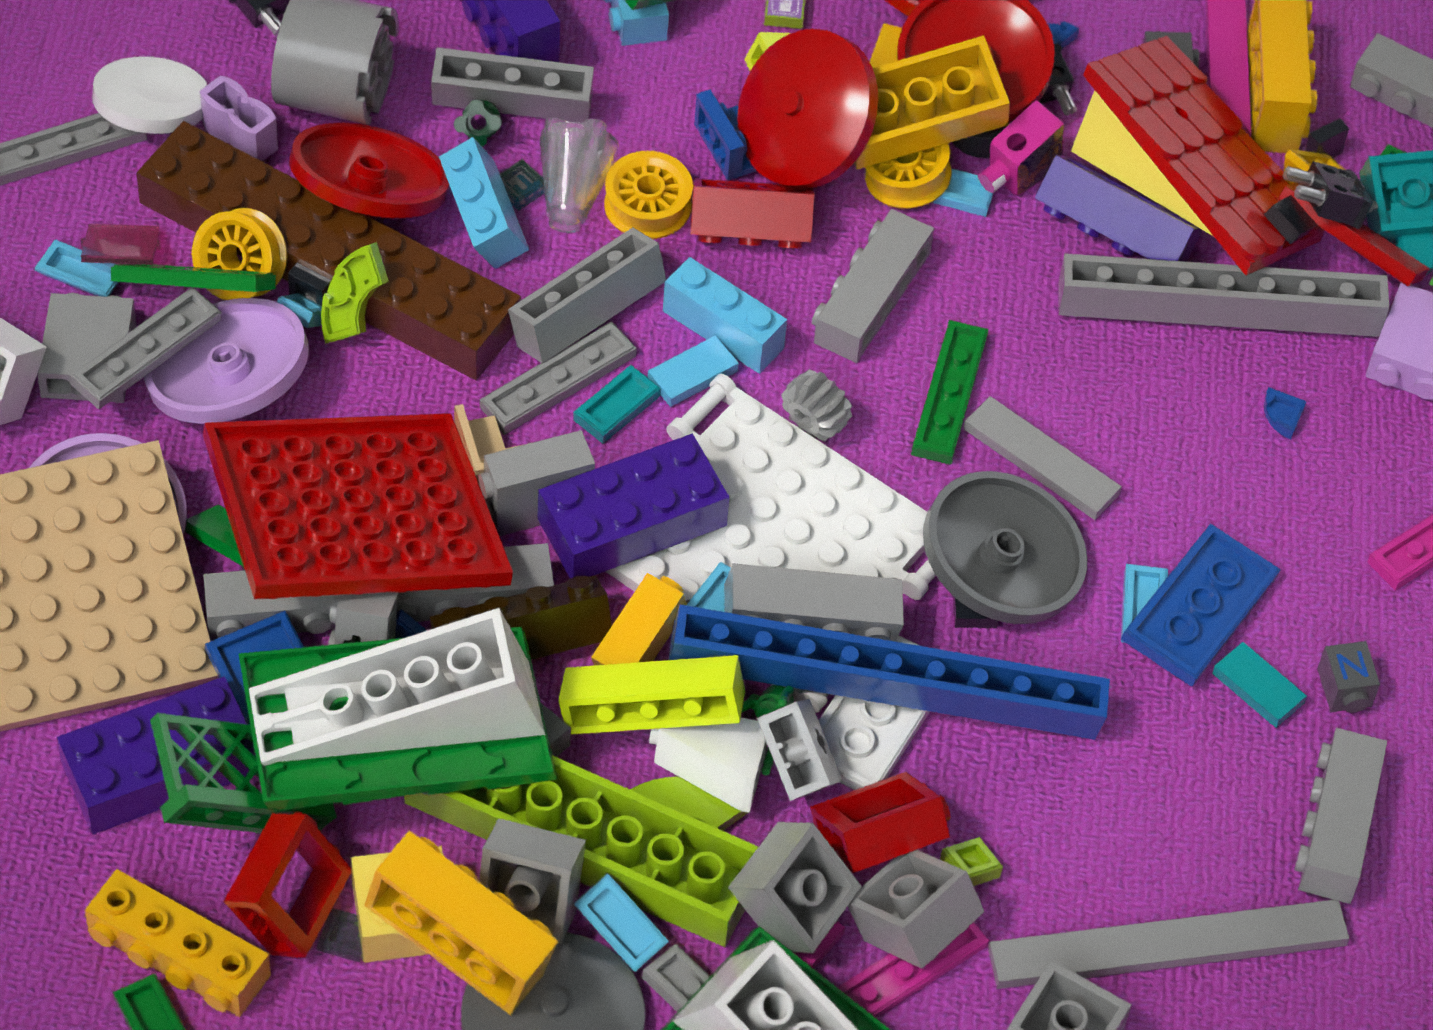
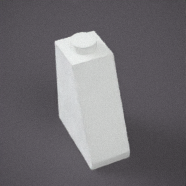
M741 718L740 723L651 729L649 743L656 745L655 764L734 808L750 813L767 747L766 739L758 721Z

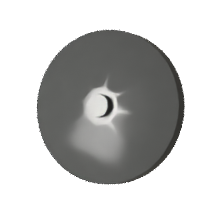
M981 471L963 475L951 481L940 491L926 514L923 525V543L928 561L935 575L957 600L985 617L1012 624H1031L1045 621L1063 611L1083 585L1087 571V551L1081 531L1070 513L1055 497L1040 486L1024 478L996 471Z
M568 932L562 943H557L543 976L512 1015H509L469 984L465 988L461 1006V1030H644L645 1023L643 995L639 983L627 964L603 944Z

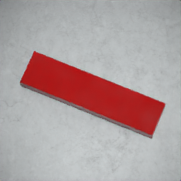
M1292 183L1284 187L1279 196L1280 200L1292 195L1319 227L1406 286L1420 282L1426 276L1430 268L1366 225L1362 224V227L1357 229L1348 224L1319 217L1310 202L1295 198L1294 191L1301 184Z

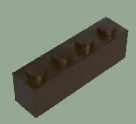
M596 575L589 577L576 576L565 583L549 587L536 586L528 589L525 593L509 597H492L481 604L465 608L452 607L444 610L441 614L429 616L432 630L499 608L510 628L521 627L523 629L531 660L600 643L612 627L608 595Z

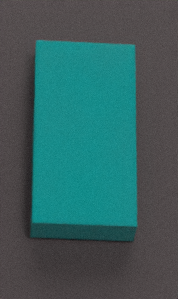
M630 365L573 412V420L604 444L660 397L661 388Z
M1244 642L1240 643L1214 666L1212 672L1215 677L1275 728L1305 703L1307 697L1306 694Z

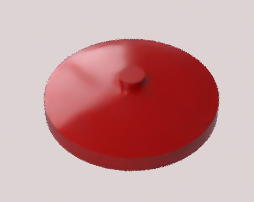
M923 0L910 13L901 29L897 46V61L984 36L1010 102L1008 123L1014 121L1033 102L1041 99L1052 77L1055 51L1050 28L1045 18L1028 0Z
M803 29L790 33L777 40L759 57L744 83L739 100L737 120L738 130L742 132L747 144L745 155L751 165L762 176L786 187L808 189L833 181L854 164L870 139L878 110L877 81L868 58L849 39L823 29Z
M326 123L305 129L296 136L292 145L289 165L295 178L316 196L341 208L384 218H412L437 210L446 200L449 182L439 157L422 144L396 132L357 123Z

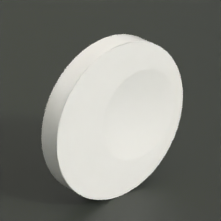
M130 57L109 63L99 70L93 81L92 100L99 114L117 126L142 133H172L183 121L194 126L203 119L200 90L207 86V83L200 74L179 62L158 57Z

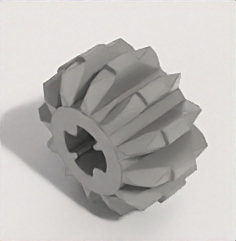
M808 369L805 373L794 378L786 386L787 389L781 394L784 401L782 403L783 409L790 414L789 420L794 421L798 428L803 429L812 437H817L822 441H826L836 433H839L852 417L850 410L852 405L844 397L845 391L839 389L835 381L827 379L826 375L822 372L816 373Z

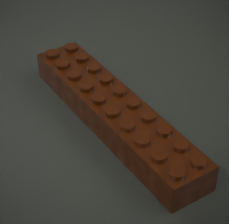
M185 121L175 129L136 172L140 204L195 233L205 220L217 213L238 208H251L266 214L276 223L285 239L287 264L282 279L288 281V272L296 263L332 280L335 269L347 256L361 247L377 242L389 282L377 288L369 298L364 315L365 322L477 381L514 335L508 309L521 301L520 295L364 214L341 208L323 200L306 189L297 179ZM237 247L236 253L242 257V252Z

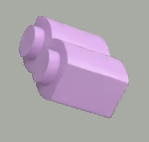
M219 76L200 90L202 122L205 129L212 136L230 143L233 147L260 161H264L278 150L276 117L273 111L263 102L248 97L246 91L239 83L228 77Z

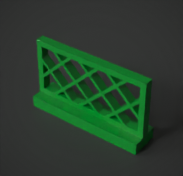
M157 713L150 719L169 800L160 807L164 823L262 833L272 813L293 814L300 812L314 819L317 823V828L321 831L337 817L333 803L291 810L267 808L263 802L262 793L249 782L254 775L259 778L256 757L240 743L242 739L250 740L253 743L250 725ZM169 730H175L189 743L185 750L171 739ZM205 734L213 735L226 747L225 751L222 754L218 753L203 736ZM194 748L213 765L208 772L189 756ZM231 753L249 769L245 776L226 760ZM180 766L199 783L197 786L182 785L178 769ZM217 770L236 787L234 790L224 789L213 778Z

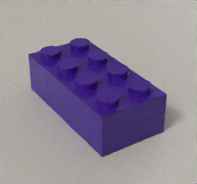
M460 0L466 18L469 22H475L479 28L484 46L487 49L492 48L495 55L559 62L560 19L547 0Z
M692 433L538 489L537 519L569 578L571 579L576 576L589 577L726 527L730 497Z
M225 676L57 736L62 767L92 835L161 810L160 807L169 800L150 721L157 713L247 724ZM169 730L171 739L185 750L189 743L175 730ZM205 734L203 736L218 753L222 754L225 751L226 747L213 735ZM242 739L240 743L256 757L254 744L250 740ZM195 748L189 754L206 772L213 766ZM232 753L227 757L226 760L243 776L247 774L249 769ZM181 766L178 768L182 785L197 786L199 784ZM218 770L213 775V778L222 787L231 784Z

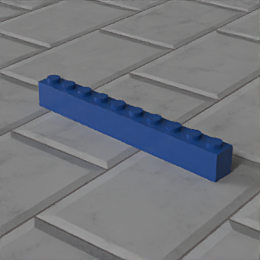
M681 604L679 605L673 625L668 660L738 655L744 680L785 687L791 686L796 689L1093 740L1096 739L1107 719L1109 678Z

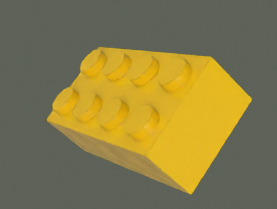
M1254 0L1247 27L1251 138L1265 152L1287 153L1289 149L1299 150L1302 138L1308 139L1309 113H1315L1317 106V90H1311L1310 84L1314 82L1316 64L1315 60H1309V54L1313 50L1314 32L1307 29V24H1310L1312 17V1Z
M980 36L873 68L878 87L877 116L870 139L854 163L858 170L1007 126L1010 102L985 37Z
M411 831L406 833L375 870L364 903L366 908L509 1015H512L543 976L558 943L553 938L551 931L543 923L526 918L515 909L513 902L502 893H493L478 882L477 876L469 868L461 864L455 865L441 854L440 849L434 842L426 837H418Z

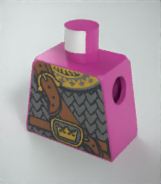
M1037 100L1033 102L990 143V165L978 174L981 185L990 193H994L1004 185L1014 195H1021L1042 181L1055 156L1063 155L1064 123Z

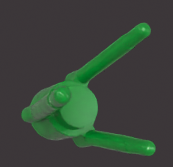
M771 685L761 695L751 694L747 700L743 701L742 713L749 709H754L755 715L758 718L794 703L792 695L794 689L791 686ZM769 747L767 748L761 770L765 776L769 775L774 762Z

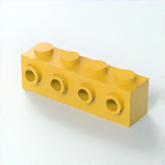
M118 869L113 872L85 908L88 932L96 942L105 947L113 945L124 951L129 959L139 967L144 969L152 967L161 972L178 989L187 990L189 988L200 994L205 1002L217 1011L225 1012L228 1010L241 1017L271 976L268 953Z

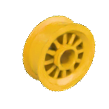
M946 143L865 167V182L869 192L881 203L896 208H916L933 202L946 191L951 181L952 169L949 162V144Z
M639 151L623 156L610 167L605 179L606 194L604 208L609 221L618 230L625 233L633 227L651 239H659L677 232L685 225L691 214L693 181L689 171L679 160L657 151Z
M238 208L217 213L202 223L193 240L192 262L193 267L270 272L276 275L277 285L286 269L287 247L282 232L270 217L255 209ZM237 247L242 252V262L237 257ZM206 288L210 293L223 300L258 297L271 291L249 292Z

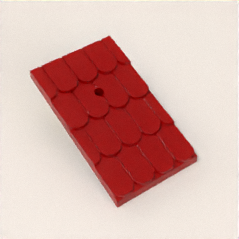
M1167 35L1158 38V40L1155 39L1138 45V47L1135 46L1118 54L1115 53L1098 61L1095 60L1087 63L1083 76L1093 87L1094 93L1071 152L1214 236L1245 276L1321 241L1325 230L1316 225L1307 235L1290 245L1265 217L1264 214L1274 204L1281 201L1279 196L1284 187L1289 185L1283 178L1284 171L1242 129L1243 125L1240 118L1206 84L1208 78Z

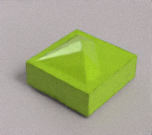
M980 837L943 848L940 860L967 871L973 886L1001 877L1003 866Z

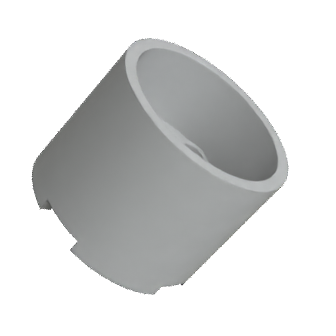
M290 0L281 22L273 57L271 92L274 102L288 107L370 125L372 117L369 114L371 112L379 113L392 75L395 60L391 59L393 42L390 41V36L396 37L398 34V15L396 10L391 7L360 0Z

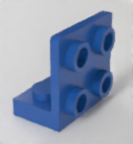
M709 89L696 94L694 118L696 129L727 181L756 172L757 170L751 165L745 155L747 144L742 132L738 130L739 105L727 109L723 102L719 103L713 92Z

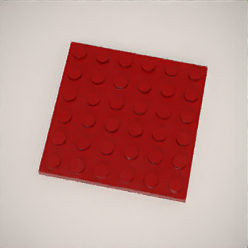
M451 413L204 423L203 438L254 599L511 586L513 570Z

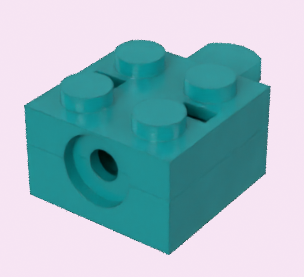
M1433 150L1369 156L1359 172L1360 180L1365 186V190L1371 199L1378 204L1377 209H1373L1366 216L1368 227L1430 268L1426 274L1427 276L1433 270Z

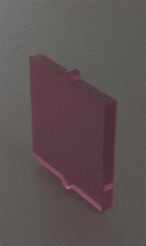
M89 224L86 237L81 238V247L83 248L81 262L153 265L156 251L161 249V241L159 240L160 226Z

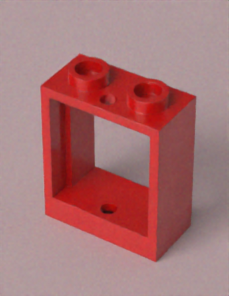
M907 772L810 806L814 825L852 873L950 838L947 821L950 820L951 814L945 798L942 795L936 794L924 782L921 783Z
M300 812L293 814L272 813L223 902L271 956L306 958L346 884L352 868L342 858L340 850L317 828V823L310 816ZM297 850L313 870L292 909L287 914L272 897V893Z

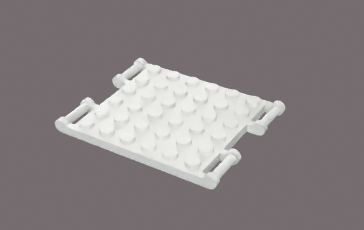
M718 374L710 382V389L682 418H675L667 426L666 430L672 440L694 434L730 497L727 526L605 571L634 592L647 573L658 579L666 576L683 588L682 593H684L687 604L720 562L729 567L736 563L902 579L903 593L914 600H920L929 589L928 584L936 576L928 560L916 573L906 572L925 551L923 525L927 511L737 388L732 379L724 374ZM721 400L730 405L701 435L693 431ZM793 688L794 693L792 695L794 700L797 702L810 699L815 713L819 712L827 703L826 697L828 694Z

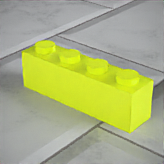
M738 655L565 668L558 701L563 721L571 727V734L740 723L745 687Z

